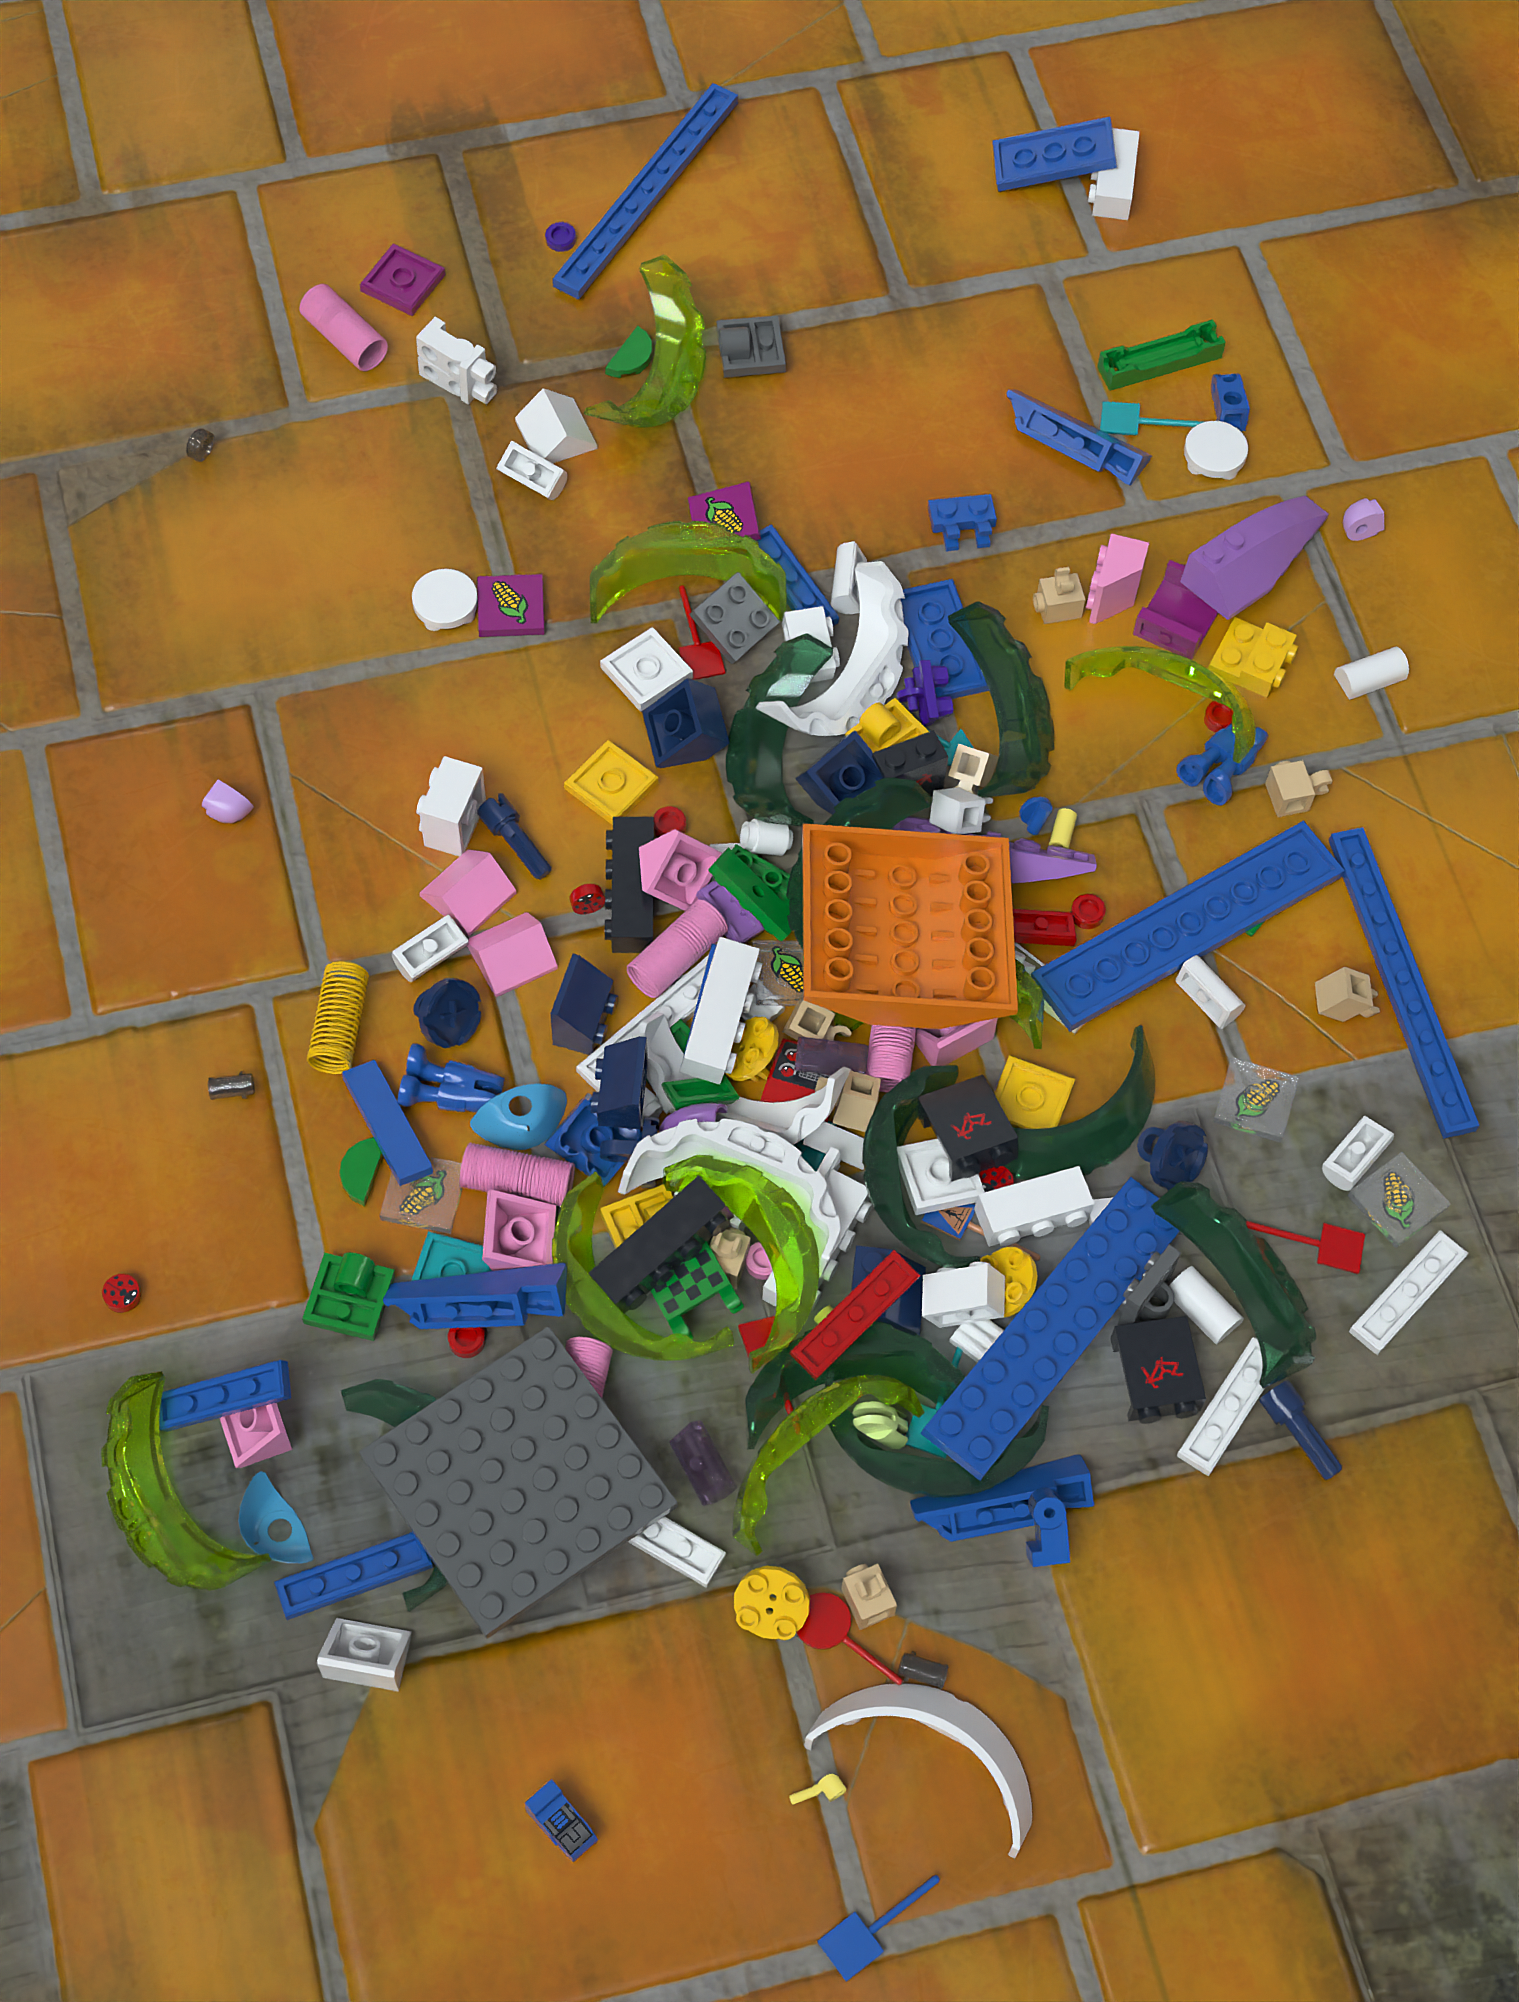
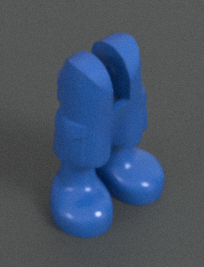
M1244 716L1234 719L1225 729L1217 731L1204 744L1205 752L1190 755L1181 760L1176 767L1178 777L1186 785L1196 786L1205 778L1214 763L1222 762L1220 766L1212 770L1205 778L1203 791L1210 802L1219 806L1224 805L1232 796V775L1239 776L1254 763L1257 753L1268 738V733L1262 728L1257 727L1243 740L1242 737L1249 729L1251 721Z
M413 1043L408 1054L406 1075H403L400 1083L398 1104L408 1107L418 1102H437V1106L441 1110L477 1113L485 1103L502 1092L505 1079L499 1075L476 1069V1067L470 1064L466 1065L461 1062L449 1061L445 1067L435 1065L427 1059L425 1048L421 1044ZM420 1081L439 1082L441 1084L440 1087L422 1084Z

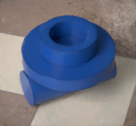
M1045 797L1030 798L1022 805L1019 816L1028 825L1027 831L1030 834H1039L1053 807L1050 800Z

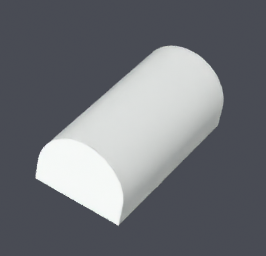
M513 441L510 442L496 467L497 470L550 500L558 497L567 481V472Z
M855 541L843 543L837 548L831 606L835 611L842 614L860 613L855 567L858 563H867V559Z
M1396 646L1336 668L1334 676L1348 699L1351 700L1406 680L1409 674V665L1404 652Z
M448 914L393 950L392 958L401 974L409 982H413L467 946L469 940Z
M1198 955L1191 957L1183 963L1175 980L1176 983L1219 1028L1223 1029L1234 1021L1245 1008V1004Z
M1363 1116L1323 1163L1322 1170L1324 1175L1336 1187L1345 1191L1351 1190L1393 1141L1394 1133L1368 1117Z
M1193 1266L1184 1270L1169 1285L1174 1294V1302L1216 1345L1244 1320Z

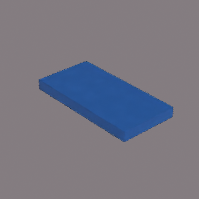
M1111 117L993 140L998 192L1117 168Z
M953 579L903 589L905 599H901L904 625L908 628L907 648L914 668L920 666V660H930L931 666L947 667L948 684L945 687L935 688L936 697L950 696L951 699L990 691L991 683L976 652L962 632L948 618L966 615ZM967 618L955 619L977 646Z

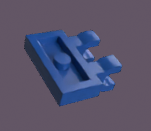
M991 494L928 500L927 509L933 533H943L946 551L959 550L957 538H960V530L974 529L977 548L990 547L989 535H992L991 527H996L997 519Z

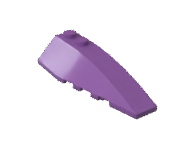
M1306 496L1289 499L1259 511L1230 527L1189 554L1180 582L1229 620L1272 590L1281 575L1283 576L1289 564L1294 558H1297L1307 541L1311 540L1329 514Z
M894 814L891 830L952 834L929 823L930 819ZM988 831L987 834H985V835H976V834H972V833L959 834V835L1001 837V833L992 832V831ZM1023 838L1016 840L1014 843L1009 842L1011 883L1059 879L1096 870L1097 864L1093 854L1054 845L1048 846L1046 851L1041 849L1040 844Z

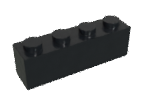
M613 817V830H606V850H612V859H606V880H612V889H605V910H612V918L605 919V940H611L612 953H641L653 942L654 896L642 890L639 847L654 840V817Z
M698 1175L588 1274L625 1314L629 1310H634L641 1306L646 1300L647 1294L655 1286L663 1285L669 1281L674 1275V1270L682 1262L696 1257L707 1240L712 1236H717L720 1232L723 1233L734 1215Z

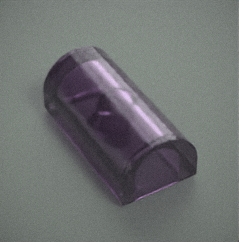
M798 1037L794 1071L832 1075L842 1067L850 1068V1071L865 1074L869 1046Z
M702 1421L690 1422L669 1441L703 1506L714 1504L736 1490L737 1485Z

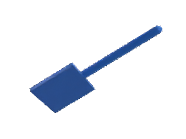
M934 1875L870 1927L867 1928L857 1913L854 1912L817 1941L846 1982L884 1952L873 1934L940 1881L939 1876Z

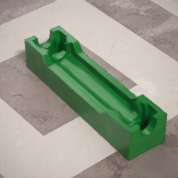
M1212 319L1191 325L1184 332L1128 348L1122 345L1100 352L1097 368L1109 391L1221 359L1226 342L1223 336L1217 337V325Z

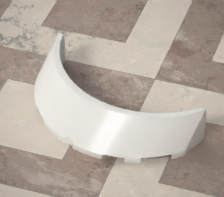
M884 562L858 563L855 567L860 600L858 632L849 661L835 683L818 698L800 706L789 708L783 701L759 702L756 709L800 732L816 736H834L845 734L859 723L860 717L867 708L877 702L884 705L886 699L892 696L903 670L900 662L903 646H908V628L904 625L901 599H905L901 584Z
M657 1012L641 1021L638 1037H647V1079L656 1093V1097L659 1098L658 1103L667 1114L669 1112L673 1113L676 1110L665 1095L661 1086L662 1082L696 1077L679 1073L684 1053L676 1043L665 1015ZM842 1067L828 1078L825 1087L797 1100L772 1103L740 1097L734 1103L725 1105L728 1107L727 1113H717L715 1122H720L721 1118L753 1124L758 1126L760 1130L775 1133L794 1145L810 1135L826 1120L834 1108L851 1069Z
M721 1118L720 1122H697V1119L679 1122L678 1126L659 1132L652 1137L648 1135L637 1143L623 1172L618 1190L619 1193L625 1195L649 1181L679 1174L712 1175L743 1184L769 1199L790 1219L807 1247L813 1273L817 1277H821L841 1230L839 1214L836 1215L833 1201L826 1189L828 1184L819 1170L815 1172L801 1157L802 1152L775 1133L764 1132L756 1125L732 1119Z
M902 1683L901 1685H878L854 1692L821 1712L805 1739L804 1747L810 1751L819 1735L840 1724H855L864 1717L900 1716L915 1719L970 1748L988 1768L1001 1790L1003 1803L1009 1812L1013 1836V1845L1008 1856L1016 1858L1032 1824V1804L1029 1785L1021 1762L1008 1739L976 1707L968 1702L958 1700L951 1693L937 1688Z

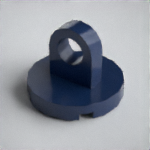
M444 978L417 998L413 1011L419 1018L421 1032L429 1042L443 1048H451L454 1045L460 1046L466 1043L475 1033L481 1019V1011L478 1010V1002H481L479 993L470 983L458 978Z
M657 1117L644 1118L642 1139L648 1135L652 1137L660 1130V1120ZM602 1141L600 1144V1158L610 1162L628 1163L637 1143L640 1141ZM656 1179L642 1184L641 1188L656 1187Z
M1178 1121L1170 1125L1166 1130L1150 1127L1142 1132L1137 1144L1138 1153L1142 1159L1150 1163V1173L1157 1185L1168 1191H1180L1184 1189L1182 1185L1187 1181L1192 1183L1198 1177L1208 1153V1144L1204 1142L1203 1138L1206 1134L1202 1128L1189 1121ZM1157 1137H1159L1158 1141L1156 1142V1144H1155V1146H1154V1148H1153V1152H1152V1150H1151L1152 1143H1153V1141H1154Z

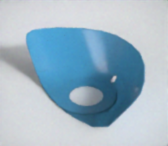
M540 1083L515 1087L493 1097L485 1103L471 1119L470 1126L476 1134L499 1147L511 1150L533 1148L546 1141L557 1129L565 1112L567 1104L566 1093L553 1085ZM516 1096L527 1097L532 1103L531 1111L524 1116L514 1115L509 1109L510 1101Z
M263 1471L258 1472L248 1485L240 1505L239 1527L245 1542L257 1554L270 1560L285 1563H306L314 1560L301 1520L292 1507L275 1490L266 1473ZM285 1519L291 1524L292 1534L287 1540L276 1542L269 1537L268 1528L274 1520Z

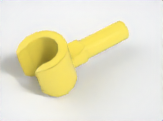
M828 1774L818 1784L789 1795L792 1805L818 1796L823 1792L829 1802H832L846 1792V1787L837 1775Z

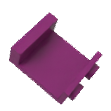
M1170 560L1167 564L1164 579L1147 608L1142 607L1137 616L1133 635L1192 661L1216 619L1218 612L1180 582L1186 565Z

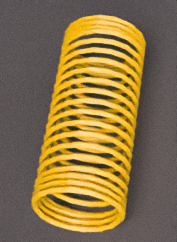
M335 961L327 964L324 970L321 994L319 995L315 1022L313 1023L314 1027L312 1029L313 1033L311 1034V1044L309 1045L306 1059L307 1063L318 1071L342 1074L343 1071L352 1068L354 1048L356 1047V1037L358 1036V1026L360 1025L364 998L366 997L365 992L367 991L369 973L358 964ZM333 975H349L356 977L360 980H354L347 977H335ZM320 1055H326V1056H330V1057H336V1058H339V1059H341V1060L328 1059V1058L322 1057V1056H320ZM313 1056H316L317 1058H319V1059H321V1060H324V1061H327V1062H331V1063H345V1064H328V1063L321 1062V1061L315 1059Z

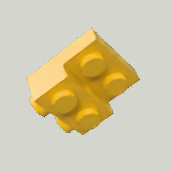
M1234 617L1209 664L1207 672L1267 698L1272 687H1280L1286 674V670L1282 669L1285 662L1291 664L1299 648L1298 645L1294 644L1297 635L1268 622L1264 629Z

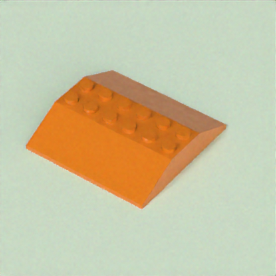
M803 823L804 1001L869 1025L944 1029L1017 1014L1018 1001L1009 838Z

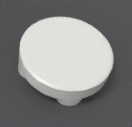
M1207 421L1195 426L1188 433L1184 446V455L1188 462L1187 468L1192 474H1202L1207 477L1223 478L1225 480H1231L1236 477L1237 472L1245 464L1248 454V443L1243 433L1233 425L1221 421Z
M453 569L434 570L422 576L415 584L412 592L413 608L417 617L424 622L428 630L438 631L440 629L455 628L462 624L471 623L474 620L478 605L477 589L473 581L460 571Z

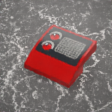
M783 1038L769 1072L760 1102H787L809 1096L816 1092L815 1087L819 1077L829 1078L842 1067L848 1068L850 1058ZM831 1113L826 1118L825 1122L828 1123Z

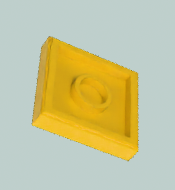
M607 740L564 782V789L613 825V817H625L659 783V777L614 743Z
M1009 1055L994 1095L1015 1131L1051 1143L1075 1079Z

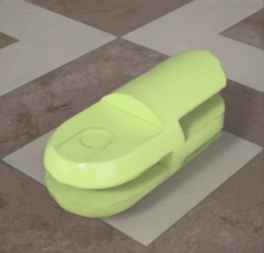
M876 1401L859 1403L853 1408L852 1414L857 1417L853 1420V1423L859 1431L891 1449H900L906 1445L908 1438L902 1434L909 1430L908 1422L904 1420L907 1415L885 1403Z

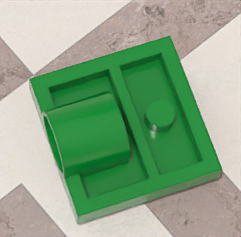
M324 1252L302 1317L303 1324L374 1341L386 1306L383 1303V1297L394 1282L395 1269L375 1265L373 1260L358 1253L347 1252L341 1257Z

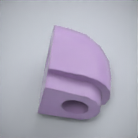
M1367 498L1353 503L1345 511L1342 523L1347 537L1352 541H1359L1377 535V532L1384 530V512L1375 499L1369 501Z
M219 779L202 802V807L206 809V815L222 823L240 821L254 807L248 799Z

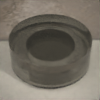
M203 428L195 430L187 442V456L198 462L204 461L214 445L213 433Z

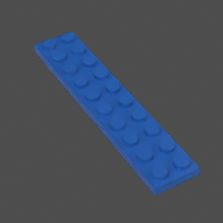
M1302 821L1031 973L1030 981L1069 1032L1180 970L1183 963L1191 957L1198 955L1201 958L1340 879L1345 870L1308 825Z
M1130 1177L926 1424L920 1434L981 1481L1126 1299L1123 1297V1294L1135 1278L1139 1281L1142 1279V1275L1146 1271L1144 1267L1156 1251L1162 1254L1188 1220Z

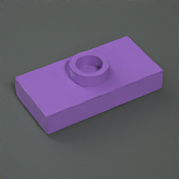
M716 881L711 882L697 892L696 896L699 900H705L712 904L726 920L728 932L725 933L727 939L745 944L764 931L761 922L749 911L743 909L738 900Z

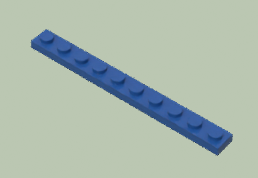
M714 83L710 85L553 277L554 288L577 299L581 298L738 104V94Z
M1361 827L1332 833L1329 838L1330 846L1335 859L1345 870L1342 877L1442 1137L1444 1139L1475 1132L1480 1125L1365 831Z

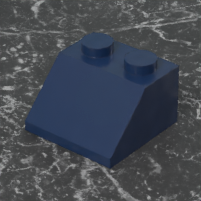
M687 678L642 711L655 765L658 768L707 760L730 744L716 689L701 682Z
M855 730L843 737L795 778L818 806L847 825L879 799L882 794L883 776L872 758L873 752Z
M574 953L571 956L550 1013L553 1045L591 1055L595 1051L597 1044L602 1045L604 1043L608 1025L604 1023L608 1014H614L618 1003V995L614 994V980L583 957Z
M639 1036L605 1046L603 1059L597 1058L595 1080L601 1081L599 1092H593L591 1113H597L598 1126L641 1129L648 1070L647 1037Z
M856 1245L851 1291L893 1250ZM898 1253L920 1277L866 1332L920 1337L923 1275L926 1274V1267Z

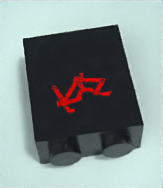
M934 730L872 753V758L883 776L881 797L873 803L881 821L892 818L894 814H903L932 803L934 790L944 789L948 755Z
M983 1074L918 1097V1118L923 1128L931 1126L949 1159V1177L952 1182L961 1178H971L981 1171L995 1166H1005L1012 1160L1018 1159V1136Z
M1187 1316L1114 1327L1110 1340L1113 1352L1120 1353L1131 1403L1127 1413L1128 1421L1139 1420L1142 1424H1149L1159 1421L1163 1416L1176 1415V1418L1183 1419L1195 1416L1198 1411H1201L1206 1396Z

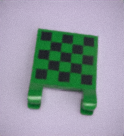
M707 1241L702 1245V1249L696 1257L689 1261L685 1260L674 1270V1275L669 1281L663 1285H657L651 1290L673 1334L681 1344H686L694 1338L682 1315L716 1294H720L723 1302L732 1314H736L744 1308L743 1302Z

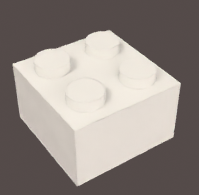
M444 756L439 768L434 767L429 779L430 789L427 795L420 797L416 813L420 815L419 831L423 834L424 846L460 857L465 852L480 818L477 810L486 801L483 768Z

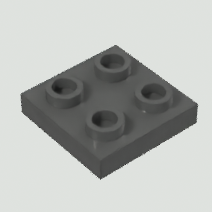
M778 315L716 321L724 378L786 372Z
M739 572L729 578L689 614L730 664L736 662L780 622Z
M1169 1244L1162 1254L1156 1251L1144 1267L1146 1271L1142 1275V1279L1139 1281L1135 1278L1123 1294V1297L1126 1299L1118 1308L1122 1312L1118 1325L1138 1323L1140 1319L1153 1321L1167 1318L1174 1302L1173 1291L1167 1284L1171 1280L1181 1255L1180 1251ZM1152 1297H1156L1163 1302L1164 1306L1155 1307L1149 1303V1300Z

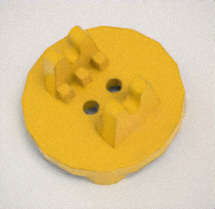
M756 1016L743 1022L745 1023V1028L740 1043L733 1042L731 1052L737 1054L731 1074L725 1073L733 1080L744 1081L751 1079L758 1081L759 1076L765 1080L768 1078L769 1071L765 1067L772 1059L778 1047L779 1033L776 1025L766 1017Z
M1004 1247L993 1252L990 1256H983L979 1261L991 1264L993 1268L1005 1275L1004 1317L1002 1318H1008L1018 1313L1032 1297L1038 1275L1036 1263L1030 1254L1017 1247Z
M763 1566L751 1570L741 1578L734 1593L736 1621L741 1628L762 1638L791 1639L803 1627L810 1611V1597L805 1584L794 1573L782 1567Z

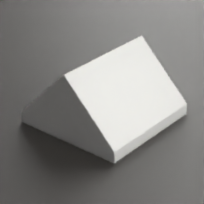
M543 388L515 417V422L529 450L552 464L597 449V444L579 408L571 397Z
M336 1618L317 1660L322 1677L399 1691L410 1644L411 1631Z

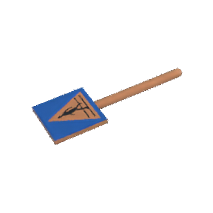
M973 1204L925 1213L921 1220L922 1223L959 1241L967 1228L984 1236L982 1227L970 1222L975 1214V1205ZM1016 1243L1006 1246L1017 1247L1030 1254L1033 1260H1040L1039 1254Z

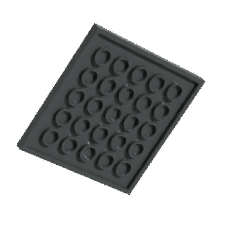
M549 1326L359 1451L365 1464L486 1639L678 1507L676 1499Z

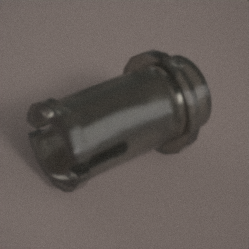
M240 1071L239 1075L208 1078V1091L211 1100L242 1096L243 1099H247L248 1095L255 1093L252 1073L246 1074L245 1071Z
M912 1650L911 1654L903 1652L897 1675L904 1676V1681L907 1682L910 1678L942 1689L949 1665L916 1656V1651Z

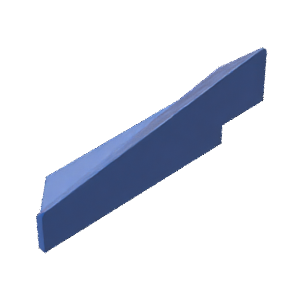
M1008 389L1006 393L1007 398L1011 400L1016 415L1014 420L1017 430L1098 472L1106 468L1124 483L1132 485L1152 457V455L1018 390Z
M556 1263L393 1283L383 1297V1303L386 1306L396 1305L409 1314V1322L419 1329L524 1326L528 1319L527 1313L557 1317L564 1316L567 1266L566 1263Z
M1077 1454L1022 1469L1003 1483L979 1493L950 1498H935L927 1495L911 1500L910 1507L915 1520L918 1522L924 1521L935 1528L942 1537L952 1542L1034 1526V1519L1028 1509V1499L1035 1490L1040 1488L1054 1490L1065 1508L1094 1506L1090 1472L1082 1456ZM1016 1471L931 1495L948 1496L975 1492L1003 1481Z

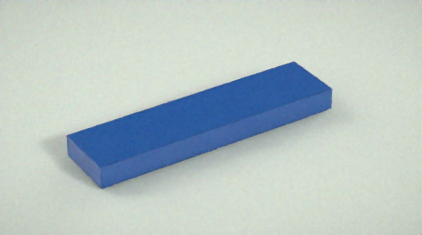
M773 525L760 530L761 539L744 543L792 611L823 606L825 617H831L832 625L834 626L839 623L838 614Z
M372 1060L343 1071V1081L399 1186L433 1174V1166L376 1061Z
M277 1360L157 1393L156 1403L159 1430L168 1432L291 1399L288 1361Z
M411 1532L274 1581L286 1620H290L431 1569L433 1566L430 1556L414 1533Z

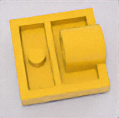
M894 698L885 705L877 702L867 708L860 717L859 723L847 731L845 736L855 730L874 753L929 731Z
M667 1183L600 1208L601 1217L615 1249L673 1198Z

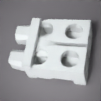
M434 317L416 337L417 354L419 355V375L450 393L461 396V401L469 404L474 398L484 404H488L497 393V385L490 382L496 374V366L486 360L483 347L477 344L474 348L468 340L453 337L446 332L445 322Z

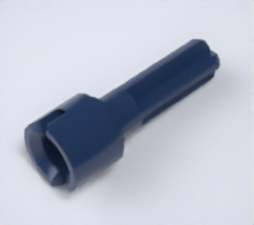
M503 793L498 795L499 803L494 798H488L478 808V816L493 835L504 837L534 878L540 880L546 877L551 872V866L518 824L520 814Z
M1288 1379L1260 1398V1403L1276 1425L1280 1423L1281 1426L1286 1425L1323 1479H1331L1342 1470L1339 1461L1303 1413L1306 1403Z

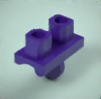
M920 660V666L912 670L913 677L904 679L905 689L897 692V700L907 702L909 712L919 711L920 723L926 727L931 726L936 720L949 717L954 710L950 696L936 697L935 688L945 687L948 684L947 667L931 666L930 660Z

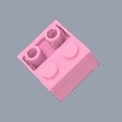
M1111 534L1108 546L1101 545L1097 567L1093 574L1086 609L1092 610L1089 623L1096 624L1134 606L1149 542Z

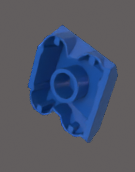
M587 1093L547 1139L544 1145L566 1161L573 1162L577 1169L604 1187L624 1163L601 1159V1142L605 1140L641 1141L642 1131L640 1129L598 1126L597 1113H591L592 1095Z

